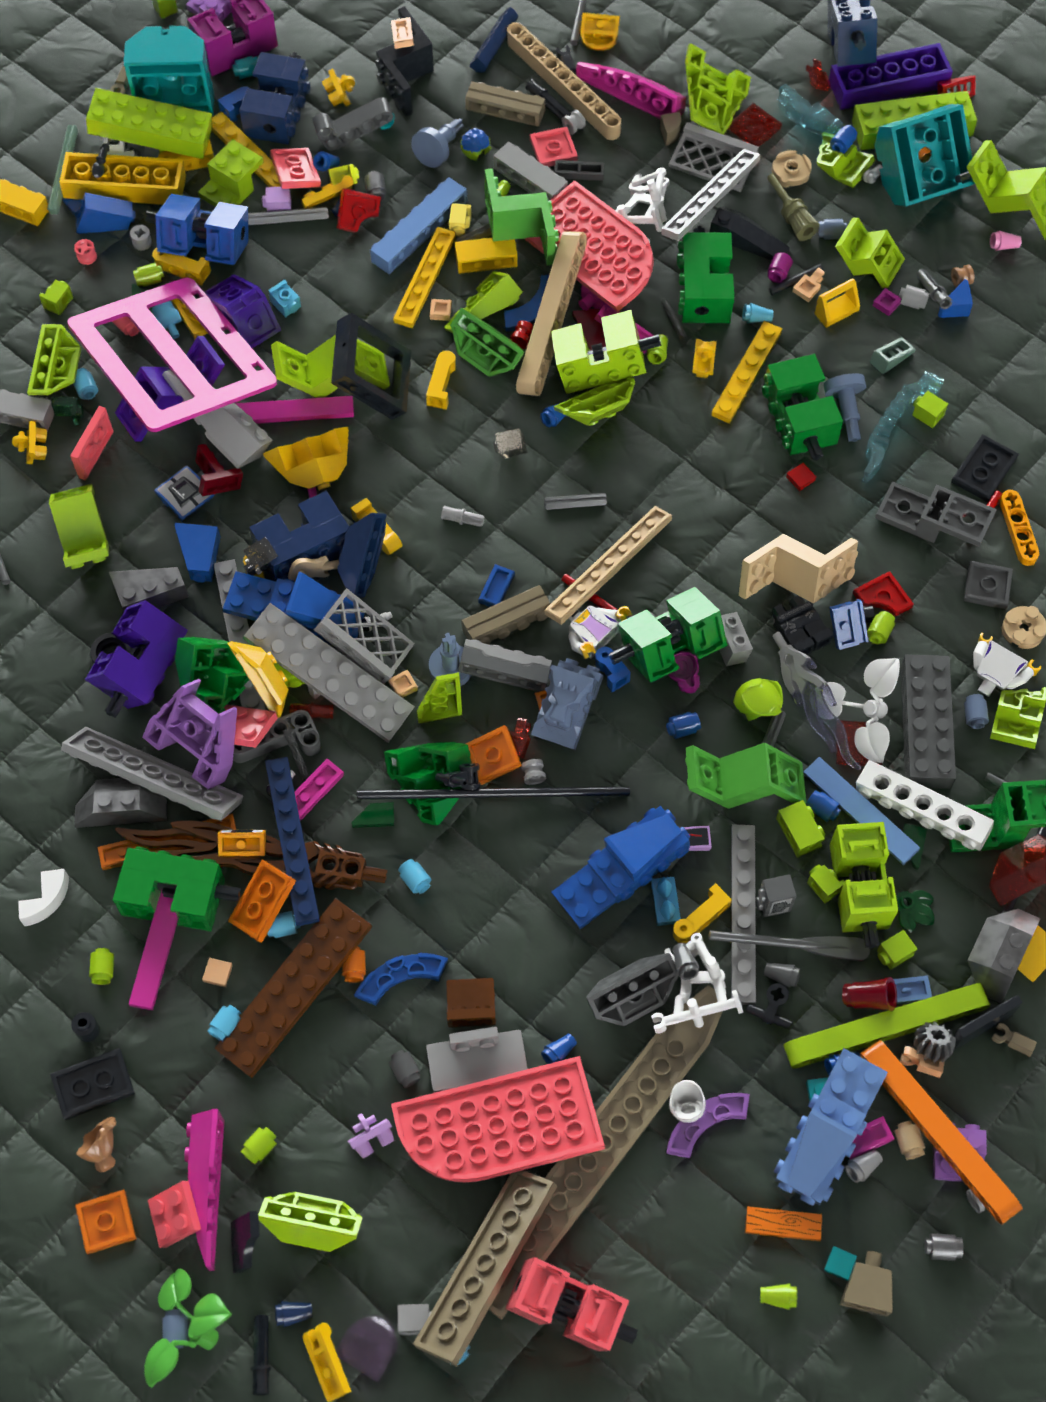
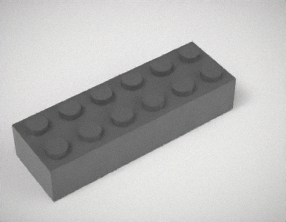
M905 654L900 666L905 777L927 788L951 789L956 780L950 656Z

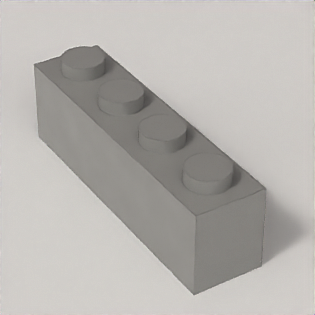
M509 141L493 155V168L530 194L546 192L547 199L551 200L568 186V181L564 177L557 175L548 166H544L533 156H529Z
M4 389L0 390V423L29 429V421H35L36 427L47 429L48 432L55 415L51 400L43 397H31L24 393H12Z

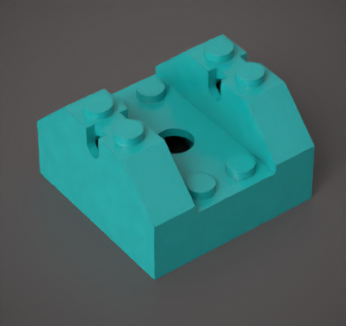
M161 26L145 27L125 42L124 67L132 96L208 112L214 116L215 94L210 78L204 40L186 26H169V29H162Z
M949 104L907 119L879 126L875 150L877 160L881 161L883 168L879 169L882 185L894 205L909 206L975 184L972 178L960 183L955 181L956 175L968 171L966 166L972 160L963 105ZM923 147H928L931 151V157L929 161L923 163L919 160L918 154Z

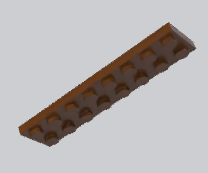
M336 898L319 918L320 922L313 925L240 1016L241 1020L229 1038L226 1037L224 1041H220L215 1047L219 1053L251 1078L254 1077L373 927Z

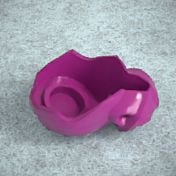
M683 651L674 654L679 669L668 674V676L678 683L679 690L682 692L695 693L700 685V676L698 675L699 664L696 656L690 652Z

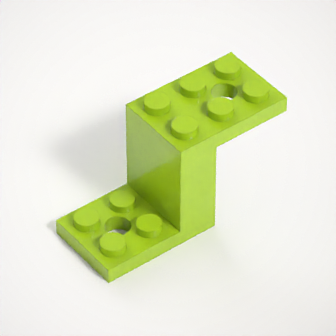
M992 140L984 141L966 167L990 213L1030 210L1046 241V167L1007 171Z
M336 335L307 355L278 341L271 344L276 379L316 398H325L338 389V387L331 384ZM357 339L355 374L385 390L390 386L384 353Z
M92 483L51 494L49 505L63 547L65 567L71 566V569L83 567L84 562L93 561V563H98L106 560L105 557L109 556V544L95 502Z

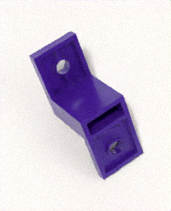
M197 336L187 353V357L209 384L213 386L225 364L204 336ZM140 367L135 379L159 409L163 410L184 402L182 396L176 395L162 375L163 372L170 370L169 367ZM122 399L115 414L134 441L142 442L148 429L127 402Z

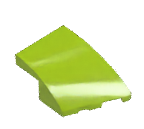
M823 132L817 165L835 180L854 188L863 177V174L875 162L874 155L857 151L856 145L853 144L844 154L834 151L831 148L830 141L835 135Z
M1043 687L1041 691L1029 692L1028 689L1001 691L990 739L1035 749L1046 703V687Z

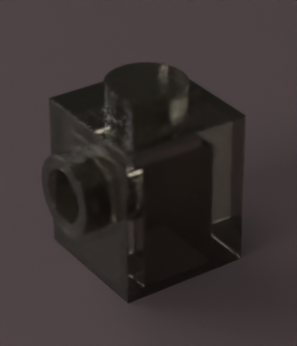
M520 428L495 434L494 449L503 459L527 453L525 436Z

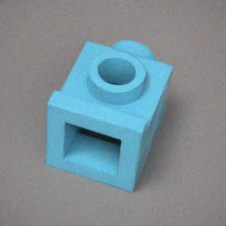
M285 279L268 290L271 303L284 317L295 313L301 307L300 297L287 285Z

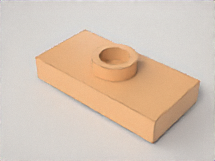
M410 18L391 21L395 49L414 46Z

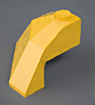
M348 427L336 428L318 436L304 438L290 445L276 447L263 453V455L289 483L308 489L318 487V490H323L331 487V482L338 480L347 465L349 430Z

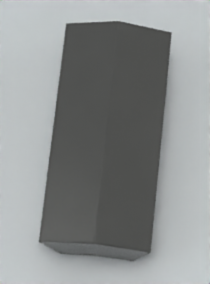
M555 160V173L565 179L603 181L604 162Z

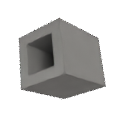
M429 1304L398 1305L399 1335H418L432 1312L430 1311Z

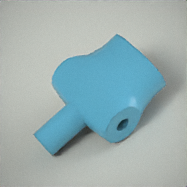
M171 301L154 306L152 312L164 329L168 328L173 339L178 338L180 334L175 324L182 321L178 310Z

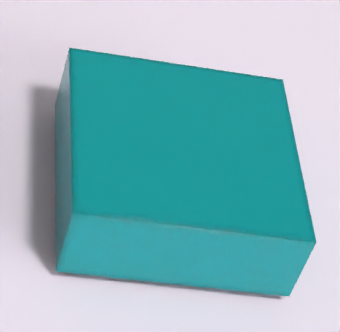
M833 1246L824 1271L848 1281L857 1256Z

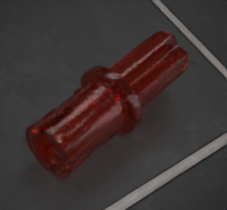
M311 702V704L291 703L289 714L298 710H305L310 714L312 720L313 718L333 719L334 705L314 704V702Z

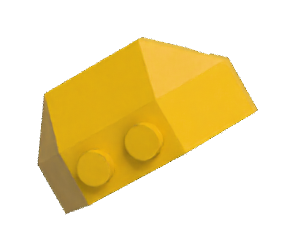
M233 641L227 643L267 709L275 711L277 718H281L289 690L285 684L288 680L282 670H276L274 664L277 661L270 651L266 653L261 647Z

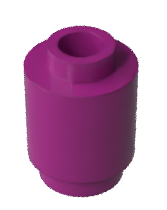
M787 253L775 254L768 268V278L774 283H781L786 279L793 260Z

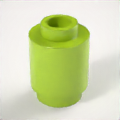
M155 262L137 267V270L133 271L137 286L143 285V287L160 283L162 282L161 278L164 277L161 265L157 266Z
M880 611L879 614L875 615L867 630L869 640L877 645L886 643L895 626V617L886 611Z
M98 948L90 954L89 977L93 984H109L111 978H113L114 954L107 948Z
M259 1127L243 1144L244 1148L240 1152L255 1165L258 1161L261 1162L277 1145L274 1141L277 1136L267 1127L264 1130Z

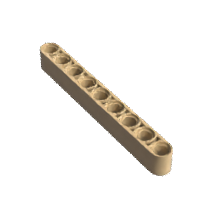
M511 23L507 28L508 46L575 110H578L606 139H618L621 133L620 116L522 24Z
M564 231L562 233L517 379L516 389L518 394L539 396L542 393L554 354L551 331L562 328L587 245L585 232Z

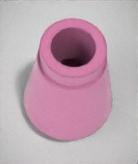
M1002 231L993 232L990 237V247L996 251L1020 248L1022 242L1021 236Z

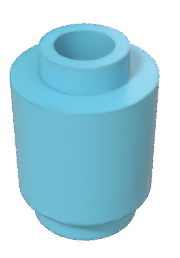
M85 368L77 369L73 385L81 399L90 400L98 393V387L91 372Z
M409 859L399 867L398 871L400 872L401 879L414 894L418 892L422 894L429 889L431 878L418 862Z
M293 911L277 915L268 931L269 937L280 938L297 934V929L301 928V926H296Z
M232 1005L228 1007L222 1006L209 1024L210 1028L207 1032L217 1040L224 1041L226 1037L229 1038L241 1020L239 1016L241 1012Z

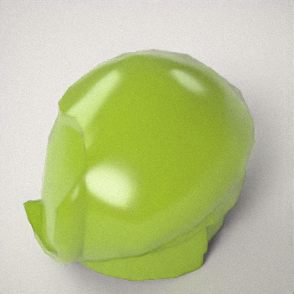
M761 678L751 679L742 684L736 691L733 703L741 713L745 714L748 721L760 716H776L782 712V687L778 681Z

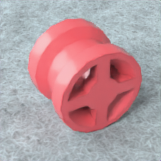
M88 239L76 242L74 250L78 261L83 265L94 263L97 259V253L93 242Z

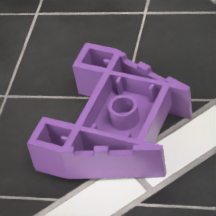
M197 679L181 686L171 700L160 708L161 710L149 720L142 738L157 750L178 742L199 759L192 777L209 790L225 782L232 767L237 708L233 707L218 714L195 696L201 680Z

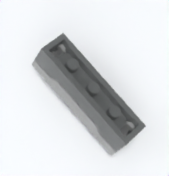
M466 639L458 672L541 692L545 690L552 660H548L543 656L528 655L519 650L504 649L499 645L484 644L475 639Z

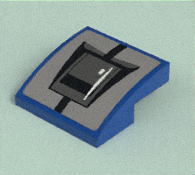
M185 466L154 490L166 507L169 506L181 522L215 496V494L201 496L199 493L201 478L188 466Z

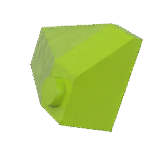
M459 672L436 676L417 709L418 723L462 715Z

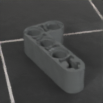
M379 97L334 121L326 113L315 115L312 121L318 138L326 149L332 151L389 123L393 119V113L388 100L384 97Z
M298 710L278 718L263 739L265 741L259 743L256 748L234 745L233 761L244 763L288 745L284 734H276L280 730H287L294 742L288 729L295 741H298L303 753L307 756H314L321 750L319 733L310 714L305 710ZM302 721L307 722L304 726L297 725L299 722ZM309 740H314V741H315V742H314L313 744H311V745L305 744V743H306L307 741H309Z

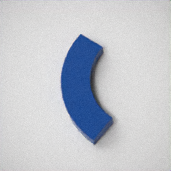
M541 275L540 287L536 295L528 303L519 308L504 311L506 331H514L517 323L521 320L530 323L536 320L549 275Z
M418 953L390 959L369 973L359 985L354 997L377 1006L381 997L400 982L414 978H427L439 982L448 958L430 953Z

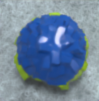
M476 128L468 130L460 142L462 153L477 161L478 155L483 150L486 154L492 148L487 134Z

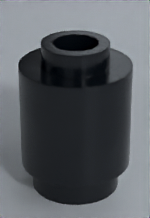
M79 1013L72 1020V1030L81 1041L90 1042L99 1035L100 1026L90 1013Z

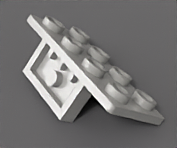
M496 1026L449 1034L450 1041L428 1044L426 1046L433 1092H440L528 1069L521 1030L498 1033Z

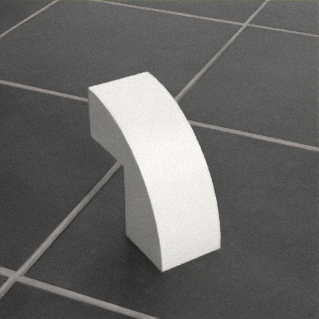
M65 869L41 872L42 898L18 901L19 919L24 926L33 925L46 919L61 905L69 885V876Z

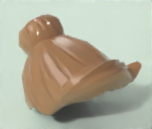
M115 1117L103 1120L91 1132L85 1134L83 1146L77 1151V1156L85 1161L95 1163L96 1170L99 1172L110 1170L116 1162L111 1155L114 1145L113 1127L117 1123Z

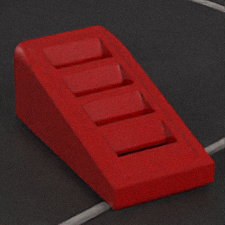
M972 75L938 81V94H946L948 88H950V93H954L955 86L956 92H960L961 84H963V91H967V83L970 82L968 94L969 97L974 96L976 76Z

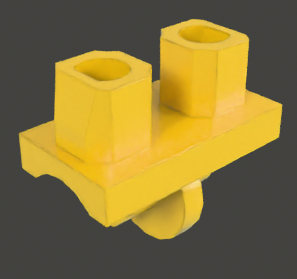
M332 68L328 71L330 77L322 81L323 86L328 93L336 89V91L328 95L333 106L343 102L347 107L351 103L346 91L351 92L353 90L355 80L352 76H347L346 74L342 75L340 79Z
M696 339L692 373H696L697 377L708 378V375H713L716 341L706 342Z
M29 421L27 436H25V432L20 431L17 436L12 438V445L18 448L19 452H24V448H26V464L33 465L34 459L45 460L47 447L36 445V442L46 443L47 429L38 428L35 421Z

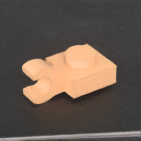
M818 268L811 277L805 274L793 287L792 292L809 303L821 289L820 283L824 279L822 276L825 272Z
M905 1046L904 1053L900 1057L901 1064L906 1066L917 1065L916 1071L938 1078L941 1077L944 1062L938 1060L933 1063L929 1058L924 1060L923 1054H917V1050Z

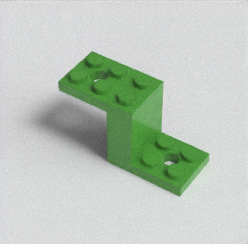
M485 169V203L493 241L541 237L546 265H553L558 249L555 242L559 241L558 229H554L556 226L555 215H551L552 202L547 199L546 192L501 197V191H497L499 189L498 177H494L493 169Z
M762 743L722 758H718L694 745L686 747L687 785L690 791L728 809L773 794L793 804L802 800L806 804L802 762L767 743Z

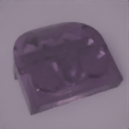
M372 1315L361 1318L348 1328L336 1353L340 1359L378 1382L397 1350L398 1342H396L394 1327L389 1321L380 1316Z

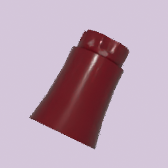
M892 977L879 980L846 983L842 987L843 1004L854 1008H874L893 1011L897 1004L895 981Z

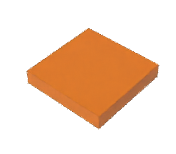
M505 725L466 743L469 747L471 762L480 764L478 781L481 782V785L522 766L508 728Z
M125 1190L75 1205L87 1255L136 1240Z

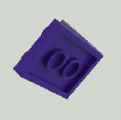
M233 274L204 291L251 348L281 331L270 304L259 286Z

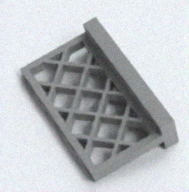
M686 122L682 137L669 162V167L711 181L715 177L711 171L719 168L722 170L743 149L758 153L759 147ZM685 140L693 142L695 146L685 149L683 144ZM708 147L712 149L713 153L703 156L701 149ZM698 151L700 158L691 161L688 154ZM729 154L731 159L721 162L718 155ZM684 155L687 159V163L684 164L675 162L677 158ZM715 157L718 164L709 167L706 160ZM703 162L705 169L699 171L694 168L693 165ZM750 171L741 179L739 185L736 184L732 188L733 190L741 192Z
M347 588L314 629V631L356 665L383 684L391 679L397 667L415 644ZM345 597L353 602L354 609H344L343 600ZM346 613H355L357 623L347 624ZM360 613H367L370 616L371 623H362ZM332 614H341L342 624H335L329 618ZM383 626L387 630L388 637H379L377 627ZM363 627H372L374 637L364 638ZM348 628H358L359 638L351 637ZM395 640H400L406 645L404 651H396ZM380 641H389L391 651L382 652ZM365 642H375L377 652L367 650ZM392 655L393 666L391 668L384 663L383 656Z

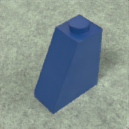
M85 193L76 216V233L128 230L130 223L135 220L132 202Z
M175 523V529L190 579L200 583L205 581L212 582L215 569L214 563H216L221 538L218 526Z

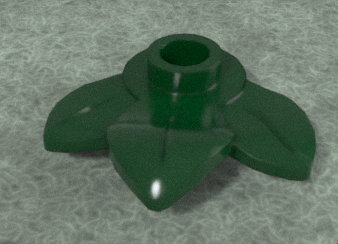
M916 890L912 893L902 891L896 895L899 922L905 930L911 933L914 931L916 924L924 926L934 924V913L929 907L934 901L931 894L923 890ZM904 899L907 900L908 906L904 904Z

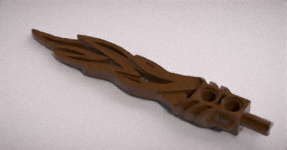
M203 821L171 822L172 829L158 831L115 828L117 834L124 839L145 847L191 848L185 850H159L179 857L181 855L213 852L218 848V832L220 830H234L220 824ZM187 835L205 840L210 843L182 839L149 841L140 839L138 837L164 838ZM266 835L265 855L283 858L280 841ZM316 841L305 843L308 864L318 859L315 872L310 869L313 887L322 888L325 886L327 890L336 888L353 890L357 886L362 887L364 880L385 883L387 880L388 870L368 867L366 859L363 858L361 853L343 850L339 845H335L336 849H334L327 843H323L325 847L320 846ZM218 853L192 856L194 859L201 861L203 859H212L220 867H232L252 876L258 867L251 865H259L261 862L259 856H218ZM284 860L267 861L286 873ZM329 863L336 865L332 870L324 869L325 865ZM351 867L358 869L355 874L347 873V870Z

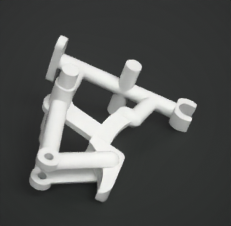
M659 168L656 172L644 177L641 174L635 175L629 186L633 197L625 205H619L615 211L632 224H655L657 232H661L662 222L667 220L663 203L666 188L670 184L669 179L665 178L666 169ZM647 182L648 185H646V186H644V187L641 185V184ZM638 202L651 204L644 216L627 215Z
M694 933L686 946L694 958L697 955L700 956L707 971H699L698 975L690 980L681 979L680 995L675 997L674 1014L665 1017L662 1013L652 1015L654 1023L661 1022L658 1025H654L656 1033L665 1032L668 1025L693 1019L697 1028H701L704 1025L702 1016L736 1007L739 1014L744 1013L737 990L732 991L733 998L727 1000L724 982L725 974L720 969L716 959L711 957L700 933ZM670 948L665 949V953H670L675 963V959L673 954L671 953ZM692 984H713L718 1002L698 1007L697 1001L690 999ZM684 1003H687L689 1010L684 1011Z

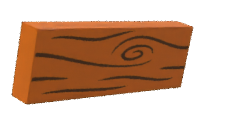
M747 1206L745 1233L812 1241L821 1240L822 1214Z

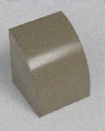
M680 112L661 115L660 130L666 146L673 144L679 138L681 127Z

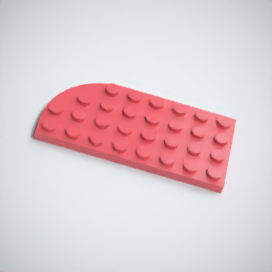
M574 180L551 199V215H555L556 223L554 229H558L559 241L555 242V244L559 246L564 231L585 232L587 245L576 280L615 311L619 312L639 295L651 277L654 258L650 243L638 227ZM541 237L524 238L544 254Z
M580 1056L391 1104L397 1132L408 1155L428 1173L448 1181L464 1183L483 1181L605 1149Z

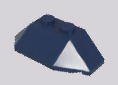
M370 513L349 526L344 536V545L339 556L338 572L345 587L358 598H365L367 589L375 575L386 533L385 520L387 514Z

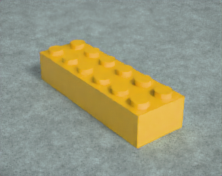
M66 152L59 181L63 198L83 199L85 193L131 201L132 203L163 205L170 194L183 195L186 179L183 159L107 155L106 162L103 163L105 167L104 174L100 178H94L91 169L93 164L97 162L96 158L99 154Z

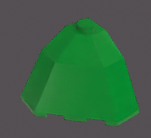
M200 637L178 638L175 662L180 686L200 679L201 683L195 696L218 714L224 712V707L231 699L235 700L246 688L244 685L249 681L248 676L227 643L229 642Z
M457 742L427 743L384 752L387 773L392 780L396 779L402 787L401 790L461 789L460 787H449L442 782L436 781L435 775L437 773L446 774L459 771V765L471 763L468 744ZM459 798L406 800L409 804L413 803L418 810L417 816L423 823L437 826L443 821Z

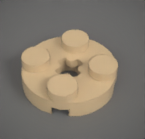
M788 150L776 156V160L772 165V173L782 187L798 186L809 180L812 165L806 155L802 154L801 156L796 154L797 151ZM791 166L792 168H796V169H795V170H789L788 167Z
M1034 606L1015 607L1005 615L1002 623V633L1009 643L1012 644L1013 642L1019 645V648H1034L1041 643L1046 635V620L1039 613L1038 608ZM1021 624L1028 625V631H1025L1024 628L1020 629Z

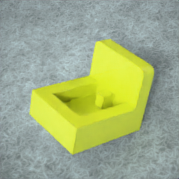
M353 164L328 169L330 181L333 185L342 182V178L347 175L352 177L353 184H358L359 172Z

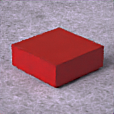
M801 463L786 475L788 480L799 491L816 481V476L804 463Z

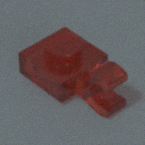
M814 58L813 67L806 65V71L810 76V83L814 88L826 92L831 87L827 73L822 71L821 61Z
M520 717L517 720L515 731H509L518 757L524 758L531 737L527 735L531 724L527 723V719Z

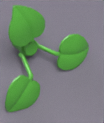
M177 1269L165 1281L159 1292L158 1303L160 1308L165 1311H170L176 1306L192 1321L188 1330L190 1341L173 1340L170 1343L169 1340L163 1338L150 1349L146 1357L144 1373L146 1382L151 1388L168 1376L176 1366L179 1352L175 1346L182 1345L195 1348L196 1345H199L206 1350L212 1349L219 1338L218 1332L214 1329L232 1316L221 1298L215 1294H208L197 1303L194 1309V1316L182 1306L181 1301L189 1296L192 1283L189 1274L183 1269Z

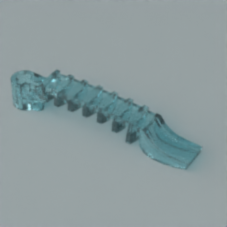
M926 370L919 382L909 385L904 384L901 392L898 391L895 400L892 399L889 408H886L884 415L880 417L873 434H870L865 452L869 464L864 471L865 475L861 482L867 483L881 468L885 452L890 445L891 431L899 417H902L911 402L914 403L918 396H923L927 391L937 396L945 382L944 378Z

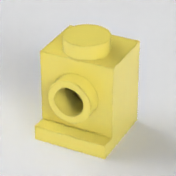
M452 203L449 230L456 232V236H462L466 234V228H470V221L472 219L471 205Z

